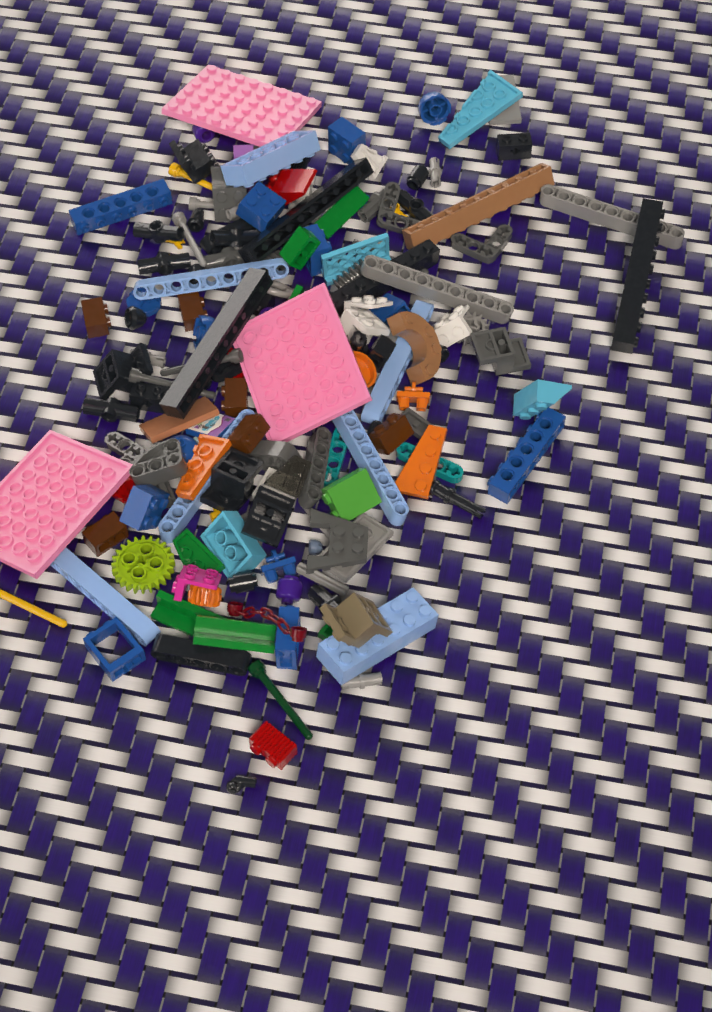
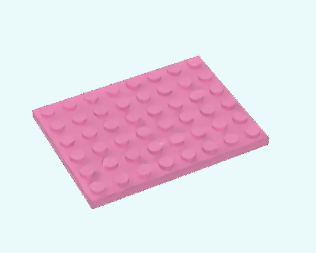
M207 65L162 107V114L261 147L292 131H300L322 107V101L288 91L285 88L273 86L269 83L260 82L257 79L245 77L242 74L220 69L214 65Z
M325 283L249 320L233 343L235 349L240 348L242 350L244 360L240 365L257 413L261 414L271 427L265 434L267 440L288 442L372 401Z
M49 430L0 482V562L38 579L130 476L129 469L133 464Z

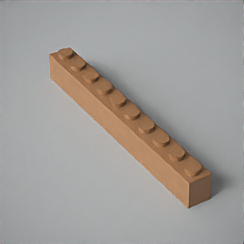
M540 163L403 229L402 233L406 248L410 250L428 239L436 245L439 241L448 239L457 232L465 231L471 225H477L480 221L491 218L494 214L505 211L512 205L520 204L526 198L534 197L535 194L541 192L543 185H555L551 166Z

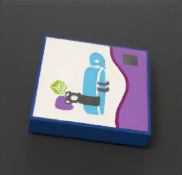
M219 414L185 431L186 434L197 438L199 434L222 438L236 418Z

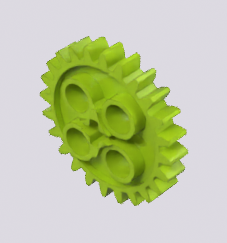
M142 535L141 540L134 537V542L127 540V546L120 544L121 550H115L116 556H112L113 563H111L112 574L115 576L116 583L119 582L121 588L125 586L127 592L133 588L134 594L138 590H141L142 594H144L147 589L152 593V588L154 587L160 590L159 584L167 585L165 579L171 580V574L174 573L175 566L174 554L171 552V547H167L166 542L160 543V538L153 541L152 536L148 540H145L144 535Z

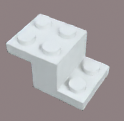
M345 309L340 318L348 340H350L354 332L360 331L366 334L367 344H369L373 335L380 337L381 334L389 336L391 332L390 328L370 310Z

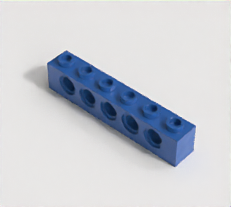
M161 179L68 211L77 235H81L173 203L171 191L165 180Z
M549 407L537 415L535 423L533 425L530 424L527 428L526 435L519 438L516 448L510 450L505 463L502 462L499 465L496 475H492L487 483L489 495L506 504L509 503L563 430L566 420L565 415Z

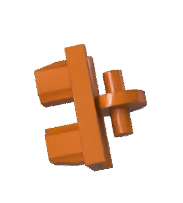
M412 381V387L405 386V391H397L399 410L405 411L409 407V403H417L416 411L425 412L428 403L430 404V392H423V387H416V381Z

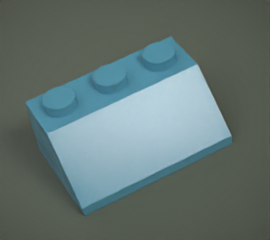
M537 379L514 394L513 416H519L523 420L531 419V417L538 415L541 411L555 404L572 389V385Z
M222 511L200 535L207 548L224 564L225 569L222 571L227 579L228 577H233V574L251 571L267 556L256 539L241 533L245 522L238 511Z

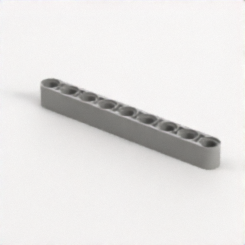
M546 184L541 187L539 202L542 206L635 237L639 213L554 185ZM660 221L663 224L661 233H657V236L660 237L658 245L670 249H679L682 246L685 234L684 229Z
M367 255L361 266L360 272L366 278L453 308L461 304L462 306L468 304L470 314L476 312V316L482 314V318L500 324H506L514 312L513 305L508 301L375 255Z

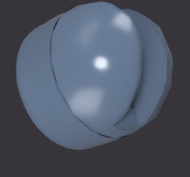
M309 540V555H319L323 551V545L320 541Z

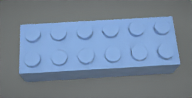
M316 130L292 131L221 165L226 185L234 186V188L244 186V188L252 187L254 182L264 181L267 179V176L276 175L279 173V170L288 169L291 167V164L300 163L303 161V158L314 156L315 152L321 150Z
M414 587L378 608L393 631L388 637L376 634L360 648L352 645L348 646L342 641L339 642L333 635L318 643L316 657L340 685L345 684L435 629L439 614Z

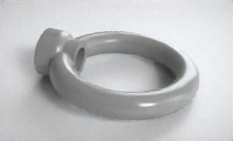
M272 280L273 284L267 291V294L289 300L294 288L292 289L281 282Z

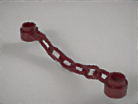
M231 601L227 603V611L230 616L238 617L242 615L245 619L254 617L255 614H260L261 617L277 623L279 629L285 635L289 634L294 642H304V638L307 637V628L292 626L290 629L287 622L273 614V611L269 608L262 607L260 610H255L253 606H250L243 610V603ZM283 623L286 626V629H283V627L280 624Z

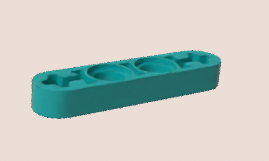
M335 428L331 439L324 487L339 479L347 452V445L343 439L340 441V433L337 428ZM335 447H340L343 449V451L340 453H336L333 451V449ZM330 462H336L338 463V466L335 468H331L328 466V464ZM330 473L331 480L329 482H326Z
M403 442L396 449L397 458L407 463L416 446ZM440 457L439 464L443 468L437 469L435 476L450 483L461 482L463 479V468Z

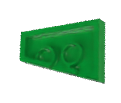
M187 528L173 540L183 566L192 564L198 566L199 569L217 570L218 573L225 569L224 564Z

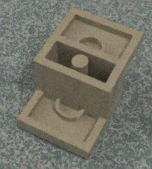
M355 592L336 608L326 603L319 608L323 613L322 619L327 625L331 626L334 638L339 642H345L348 646L352 645L360 648L376 634L388 637L393 633L375 603Z

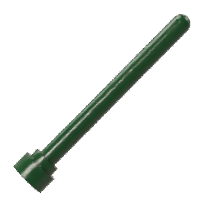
M261 660L253 662L248 667L249 673L262 681L305 739L311 740L313 734L267 676L266 666Z

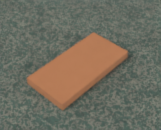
M202 397L195 401L184 419L163 414L140 424L139 428L150 442L154 444L218 416L220 413L218 408L209 399Z

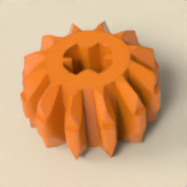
M190 585L188 602L197 606L217 607L220 605L222 590L219 587L217 590Z

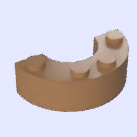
M403 311L387 318L392 335L404 338L412 348L413 363L410 368L406 369L411 386L412 381H416V385L431 379L439 369L442 350L435 329L424 318L413 312Z

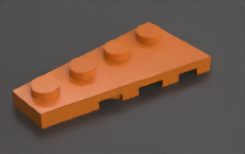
M428 425L395 482L401 494L429 499V493L446 439L447 428Z
M199 434V443L194 446V455L187 463L188 471L181 477L175 491L178 497L192 501L195 499L211 476V469L232 446L230 439Z

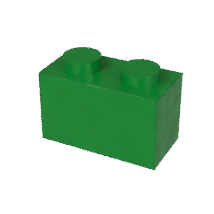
M298 226L279 254L288 265L301 270L321 242L310 230Z

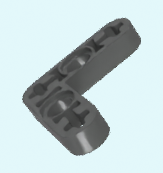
M389 182L386 184L376 222L381 228L403 234L402 230L407 228L409 224L412 226L420 222V220L395 213L400 186L396 182ZM391 188L394 189L392 197L389 196ZM391 202L393 207L387 208L384 206V203ZM403 221L405 227H398L396 222Z
M506 224L500 225L486 244L464 234L456 233L451 236L450 244L454 250L483 263L490 264L497 259L511 240L513 229ZM499 242L501 245L494 246L492 243ZM475 246V247H477L478 249H477V250H470L469 247Z
M110 432L105 436L104 440L107 447L120 455V459L125 462L134 464L145 453L142 446L119 432ZM125 446H130L128 449L122 450Z

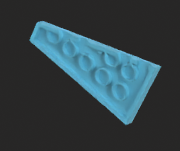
M490 69L487 73L488 76L482 79L478 89L474 90L462 105L461 111L455 114L454 120L438 136L439 142L451 149L521 99L523 92Z

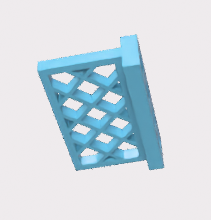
M386 232L321 255V274L326 285H333L332 279L337 281V275L343 277L342 271L349 273L348 267L354 269L353 263L360 265L359 259L364 260L367 255H375L390 261L388 233Z

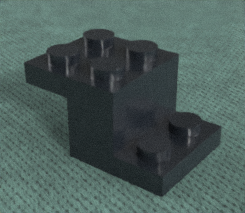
M199 139L184 148L181 144L178 145L175 140L169 143L180 165L194 184L211 174V166H219L218 163L215 164L216 159L213 154H208L210 150L205 143L201 144Z
M139 343L130 354L111 349L94 369L93 374L101 400L106 401L115 390L130 393L133 383L128 382L132 367L139 369L142 374L152 375L153 367L146 344Z
M231 447L211 469V484L200 496V502L221 512L239 511L252 496L254 478L264 467V462Z
M260 485L241 533L277 548L291 516V509L295 500Z

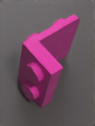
M184 565L180 575L177 574L172 586V593H175L174 600L182 601L188 584L217 590L222 574L214 569L204 570L199 569L196 565Z

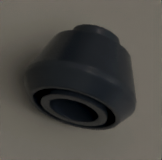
M130 306L125 311V325L130 330L142 327L147 320L146 314L142 309Z

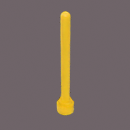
M175 162L170 165L169 175L173 177L181 176L192 181L181 165ZM204 179L196 183L212 191V183Z
M0 589V598L62 628L67 626L66 620Z

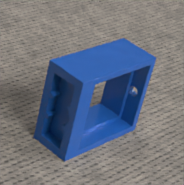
M292 605L279 606L278 617L283 618L290 629L292 626H301L300 607ZM283 623L280 624L283 627V629H286V626ZM278 626L275 643L277 669L297 670L300 642L292 641V637L289 634L285 635Z
M117 617L106 621L103 626L89 632L83 638L86 649L112 682L146 660L143 648ZM116 631H119L133 649L109 664L95 645Z

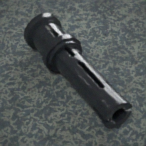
M439 480L435 481L429 493L431 496L435 495L441 498L444 503H452L476 516L478 519H482L484 515L481 513H485L486 508L455 493L454 488L442 485Z

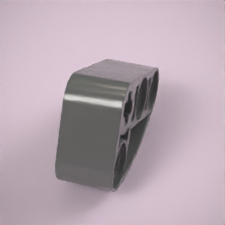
M175 438L165 440L142 454L129 469V474L134 484L156 485L184 476L188 471L186 456L179 440Z
M261 440L254 450L248 454L264 462L263 471L266 472L270 467L295 478L304 465V460L294 445L285 441Z

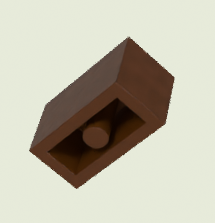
M199 292L177 295L185 332L193 331L195 319L199 318L198 315L208 316L207 310L202 308L205 307L203 296L200 297Z
M102 297L81 300L88 339L109 335L108 328L111 327L110 317L105 315L109 314L107 303L103 304Z
M225 378V386H221L222 397H225V400H221V410L225 411V415L236 418L242 410L248 409V385L245 378Z
M390 414L386 418L387 420L377 425L373 429L374 431L368 435L378 453L390 455L414 434L410 423L403 414Z
M261 414L246 415L227 439H230L232 448L250 454L271 427Z
M114 511L104 515L99 521L89 525L82 531L84 543L97 557L129 537L127 526L119 521L120 518Z

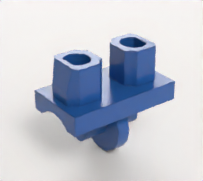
M275 549L271 550V556L265 558L266 563L270 564L261 566V576L264 575L268 584L279 580L276 573L279 570H283L284 575L295 576V556L283 559L285 558L284 552L277 554Z

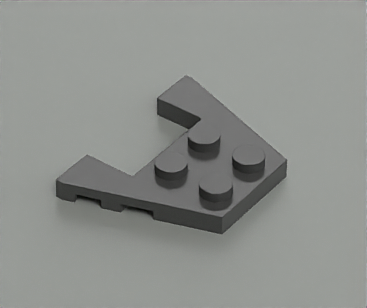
M311 509L310 528L330 529L329 555H308L306 574H312L315 570L320 569L328 571L331 567L342 566L343 568L367 563L369 527Z

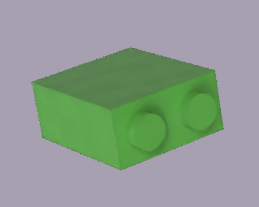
M358 468L321 489L323 493L322 499L331 509L330 515L348 521L382 503L366 468Z

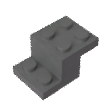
M221 165L211 166L215 222L236 221L240 219L239 216L229 220L226 217L225 211L236 207L247 195V188H244V186L234 188V186L226 185Z
M506 327L470 333V339L479 365L492 363L496 376L531 369V362L522 338L510 339Z

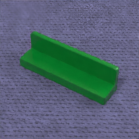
M356 186L314 224L317 223L320 230L323 229L325 238L329 239L369 201V197Z
M159 590L156 595L158 604L151 614V619L192 637L194 635L197 615L224 618L183 599L181 602L175 601L173 595Z
M197 615L193 644L274 654L276 625Z

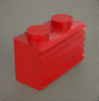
M265 721L249 737L251 751L258 756L260 754L266 758L265 761L272 768L277 767L283 770L286 764L298 753L296 743L278 731L268 721Z

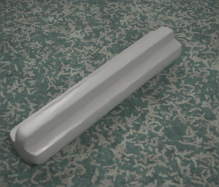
M303 562L297 565V573L341 596L347 595L349 586L318 570H315L312 574H306L307 564Z

